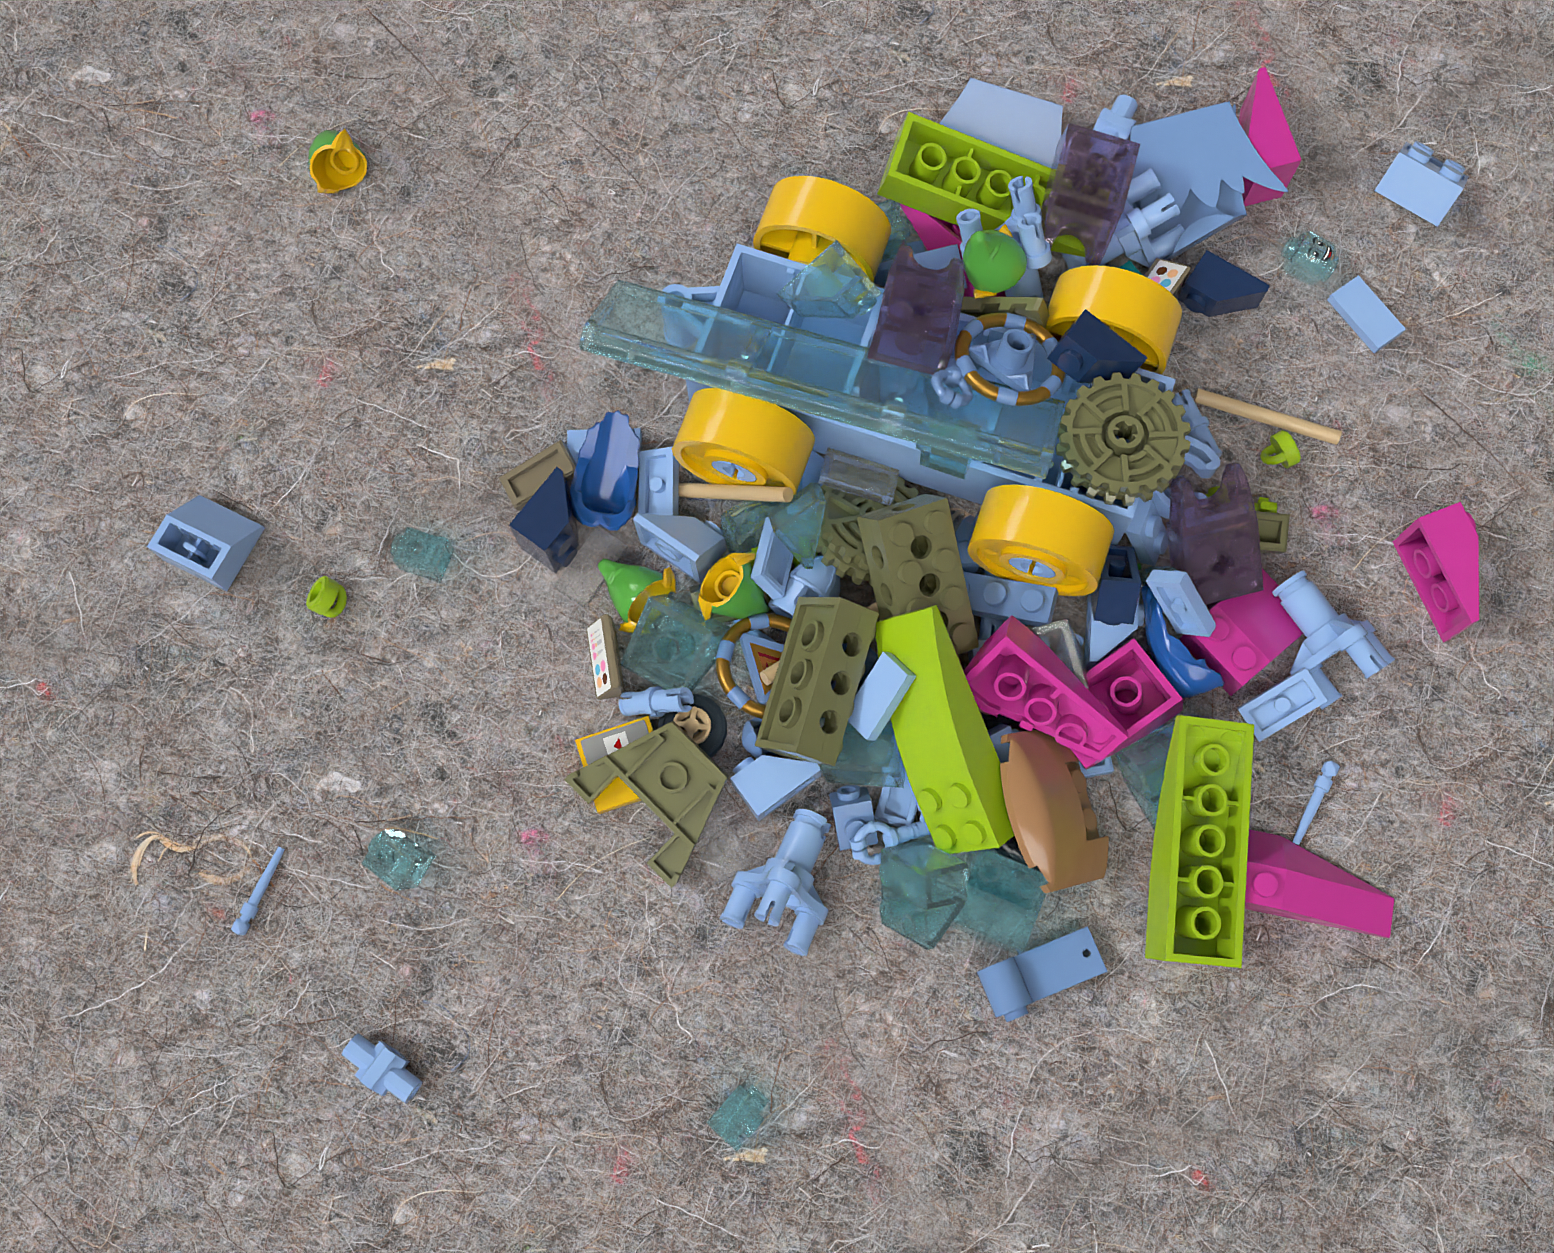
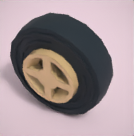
M693 694L694 702L690 705L692 709L689 712L665 713L659 719L658 728L674 721L712 758L723 747L726 739V718L721 707L711 698Z

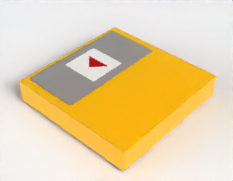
M649 716L576 739L575 742L583 767L652 732L653 728ZM617 777L594 800L597 813L602 814L641 801V799Z

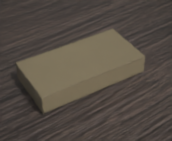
M559 440L502 475L499 479L514 508L521 511L556 467L563 471L568 482L573 479L577 464L565 442Z

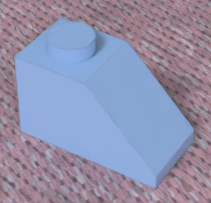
M1091 594L1088 595L1083 670L1089 671L1130 639L1138 626H1143L1145 617L1144 604H1139V598L1134 623H1121L1120 625L1113 626L1104 624L1101 621H1094Z
M761 755L756 760L748 757L740 762L733 769L735 775L730 780L737 793L757 820L760 821L821 777V768L817 763Z

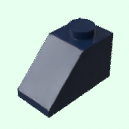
M1206 250L1185 282L1177 300L1184 303L1186 308L1192 312L1213 317L1258 308L1270 285Z
M1085 309L1065 332L1047 359L1077 383H1092L1093 379L1099 376L1108 381L1111 379L1112 373L1118 372L1121 373L1123 379H1129L1132 373H1135L1146 361L1147 357Z
M1110 545L1098 587L1095 592L1091 593L1094 621H1101L1104 624L1113 626L1120 625L1121 623H1134L1141 587L1134 547Z

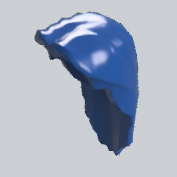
M619 410L614 413L606 412L601 422H596L593 427L587 430L586 439L579 450L578 461L570 487L571 509L577 521L588 527L599 526L610 531L619 530L632 516L636 506V488L640 463L638 456L640 439L635 434V430L629 425V416L621 414Z
M1148 584L1143 586L1141 592L1145 612L1146 636L1153 663L1182 698H1190L1217 687H1223L1225 682L1220 673L1210 669L1205 659L1195 660L1180 640L1168 634L1160 604Z

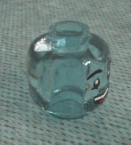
M1305 231L1297 238L1290 237L1281 251V256L1285 258L1283 264L1284 271L1307 285H1314L1319 281L1325 282L1332 275L1339 261V257L1336 255L1335 244L1312 231Z

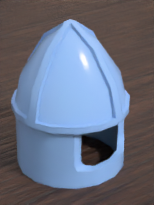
M816 556L800 563L789 573L784 597L771 599L768 606L775 614L792 619L798 597H839L840 576L835 574L837 568L833 565L825 566L821 562L823 556Z

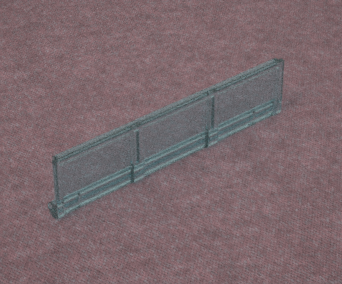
M619 279L587 320L581 333L580 350L1043 479H1046L1049 468L1054 466L1052 457L1065 401L1050 397V399L1034 405L1010 406L990 400L970 386L973 399L968 405L958 407L955 410L939 401V396L931 383L932 376L939 370H945V368ZM987 380L995 386L1012 389L1007 385ZM942 382L944 388L947 387L962 395L959 387H949Z

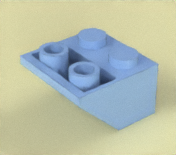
M1415 141L1412 145L1406 142L1374 191L1438 227L1464 189L1469 176L1463 174L1466 169L1457 162L1450 159L1442 162L1433 157L1434 151L1423 143Z
M199 495L165 516L147 548L163 561L227 592L265 528Z

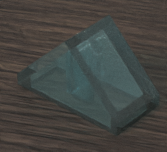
M811 482L797 492L796 495H793L791 502H783L768 513L774 534L805 569H813L826 505L820 484Z

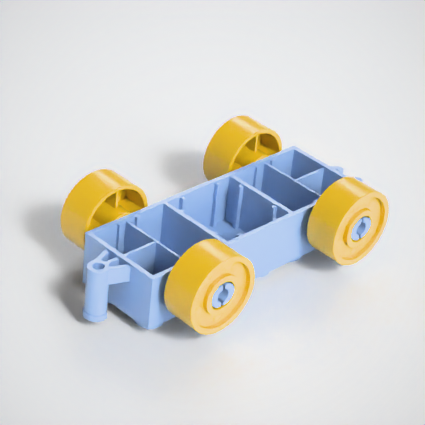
M814 176L784 178L778 181L772 189L753 238L754 248L736 244L720 286L687 288L681 284H672L661 291L658 301L664 328L663 338L666 346L676 353H682L694 347L696 342H698L685 375L689 406L672 447L675 459L688 471L711 484L790 487L793 490L794 498L812 450L862 467H870L878 472L882 469L888 471L890 476H899L906 481L981 504L982 506L967 551L976 564L991 574L1003 579L1057 588L1058 595L1084 596L1095 592L1110 545H1118L1134 517L1140 497L1135 498L1131 506H1124L1120 499H1115L1112 505L1104 504L1103 496L1097 495L1094 499L1086 496L1087 489L1084 486L1075 488L1070 483L1073 478L1072 473H1063L1060 468L1061 462L1065 459L1063 456L1056 455L1055 448L1059 443L1056 433L1061 417L1065 412L1069 399L1075 400L1077 398V390L1082 385L1090 389L1092 383H1077L1065 374L1062 386L1050 399L1028 406H1010L997 403L984 397L971 386L973 399L968 405L958 407L955 410L940 402L939 396L932 386L931 378L937 371L947 368L950 339L958 336L960 331L972 319L977 317L872 285L891 235V224L882 209L868 197L846 185ZM1081 266L1070 269L1060 275L1048 306L1050 316L1045 329L1059 342L1069 327L1086 309L1147 357L1146 361L1135 372V374L1141 375L1142 382L1148 383L1154 379L1159 382L1158 389L1161 392L1168 390L1172 392L1176 379L1161 374L1165 371L1182 317L1181 306L1173 294L1162 285L1143 275L1116 267ZM922 324L923 396L927 406H933L935 428L929 429L928 436L905 439L880 431L876 329ZM994 327L983 330L970 343V346L1001 340L1004 333L1010 329ZM1037 340L1031 390L1038 388L1050 376L1052 371L1051 361L1047 359L1048 356L1044 348ZM983 367L977 370L984 379L995 386L1012 389ZM942 382L944 388L947 387L962 395L959 387H949ZM1186 435L1185 439L1190 441L1191 444L1188 453H1185L1184 464L1191 467L1201 478H1211L1220 466V458L1208 445ZM1169 487L1162 493L1157 490L1154 491L1151 499L1159 516L1180 521L1199 517L1209 503L1208 497L1203 493L1178 494L1170 490Z

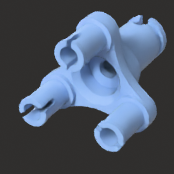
M1151 168L1123 185L1118 183L1108 189L1110 195L1107 201L1105 216L1107 222L1100 225L1092 255L1087 258L1061 253L1069 269L1081 266H1102L1123 253L1126 257L1150 268L1156 258L1163 259L1174 253L1177 241L1185 231L1181 224L1176 225L1173 229L1153 240L1148 238V235L1151 234V229L1181 214L1177 204L1164 212L1161 211L1162 208L1175 201L1172 195L1167 193L1166 196L1141 210L1138 207L1133 209V203L1161 189L1160 183Z
M1023 176L1012 179L1008 184L1014 208L1011 216L1002 225L994 229L999 231L1006 224L1013 238L1018 241L1027 256L1024 275L1015 286L1005 290L1006 297L1034 296L1044 299L1038 268H1042L1050 263L1052 259L1050 244L1044 239L1041 208L1035 202L1032 179L1026 176V185L1024 186ZM966 209L956 216L962 238V243L960 244L962 258L966 243L971 235L976 231L983 230L980 212L976 209Z
M1303 570L1286 580L1272 593L1275 597L1279 596L1282 600L1280 604L1307 638L1302 642L1290 674L1292 675L1304 667L1308 670L1327 699V702L1320 705L1321 710L1342 697V694L1337 691L1320 669L1323 667L1322 662L1338 651L1343 652L1345 650L1367 679L1393 662L1395 658L1389 654L1373 632L1376 629L1368 619L1358 621L1349 619L1345 613L1338 615L1317 586L1305 578L1307 574Z
M797 809L793 816L795 820L790 822L775 858H769L764 866L748 871H737L731 884L734 888L720 919L729 926L743 929L744 922L755 898L757 899L761 896L763 898L754 916L764 922L769 909L772 907L768 925L778 926L785 907L794 910L796 919L783 946L794 954L807 956L818 925L824 924L829 911L823 905L813 886L814 878L811 875V871L826 839L824 834L829 832L831 824L826 823L827 819L818 813L807 809Z

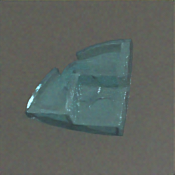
M744 501L721 515V528L730 554L751 552V548L759 546L766 517L777 515L795 534L799 533L805 525L789 515V507L781 502Z

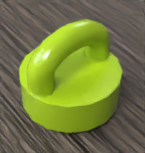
M1284 430L1271 435V445L1264 448L1260 454V459L1263 463L1268 465L1281 463L1286 469L1298 464L1301 460V455L1294 439Z
M328 576L320 577L308 593L306 600L307 608L319 615L335 618L342 613L346 606V590L337 581ZM336 597H338L336 605L332 609H330Z

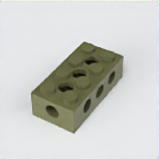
M923 494L857 516L880 620L937 605L956 654L959 655L979 647L947 497Z
M798 597L755 742L756 747L795 760L835 766L837 757L843 748V736L848 719L854 710V698L858 684L865 672V660L869 646L876 634L878 612L841 597ZM847 643L846 650L843 651L842 644ZM836 680L835 688L832 690L831 681ZM820 718H825L824 726L821 728Z

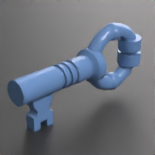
M958 336L950 339L947 368L937 371L931 378L932 386L939 396V401L955 410L958 407L968 405L973 399L972 390L966 380L963 379L962 372L957 367L954 351ZM973 361L976 369L978 370L981 366ZM942 382L949 387H959L962 395L947 387L944 388Z

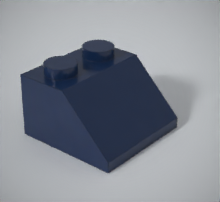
M558 467L553 470L509 524L521 549L555 574L562 566L567 567L574 560L578 552L577 547L579 546L576 518L572 513L570 504V488L563 471Z

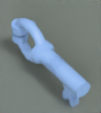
M922 812L920 821L895 829L886 823L870 821L863 825L856 835L850 839L853 859L868 865H879L891 856L899 844L914 840V838L917 839L930 835ZM880 831L883 833L882 838L885 847L879 854L868 855L865 836L869 833Z

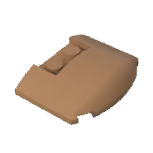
M1032 730L1002 735L1001 744L1010 743L1009 762L1000 764L1002 788L1009 820L1028 868L1038 866L1048 881L1046 885L1040 886L1042 891L1049 893L1104 878L1108 861L1109 837H1099L1097 818L1090 805L1086 790V779L1079 766L1080 761L1070 748L1057 743L1055 737L1041 731Z

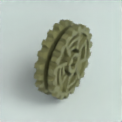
M1120 372L1112 373L1111 379L1105 381L1101 376L1094 378L1090 389L1082 385L1076 392L1077 398L1075 400L1069 399L1065 412L1061 417L1060 425L1057 428L1056 437L1059 438V443L1055 448L1056 455L1064 457L1065 460L1061 462L1060 468L1063 473H1072L1073 478L1070 483L1075 488L1084 486L1087 489V497L1094 499L1097 495L1103 496L1104 504L1112 505L1115 499H1120L1124 506H1131L1135 498L1140 497L1143 502H1147L1152 499L1154 491L1164 492L1168 488L1169 482L1176 478L1185 462V453H1188L1191 442L1186 440L1185 436L1190 433L1191 427L1190 423L1182 422L1181 418L1186 412L1183 405L1175 406L1172 403L1175 395L1170 390L1161 392L1158 389V381L1152 379L1145 383L1141 381L1140 374L1132 373L1130 379H1123Z
M863 467L861 472L848 468L843 476L835 473L831 476L829 483L824 482L821 486L820 495H817L812 506L814 509L808 515L807 521L812 524L809 525L807 534L808 537L815 538L811 546L813 551L821 552L824 555L821 562L825 566L833 565L837 568L836 575L842 578L847 574L852 577L853 583L858 585L863 580L869 581L871 587H873L857 516L917 497L919 491L915 487L908 489L904 486L905 480L898 476L896 479H892L889 477L888 471L882 469L878 474L873 473L870 467Z

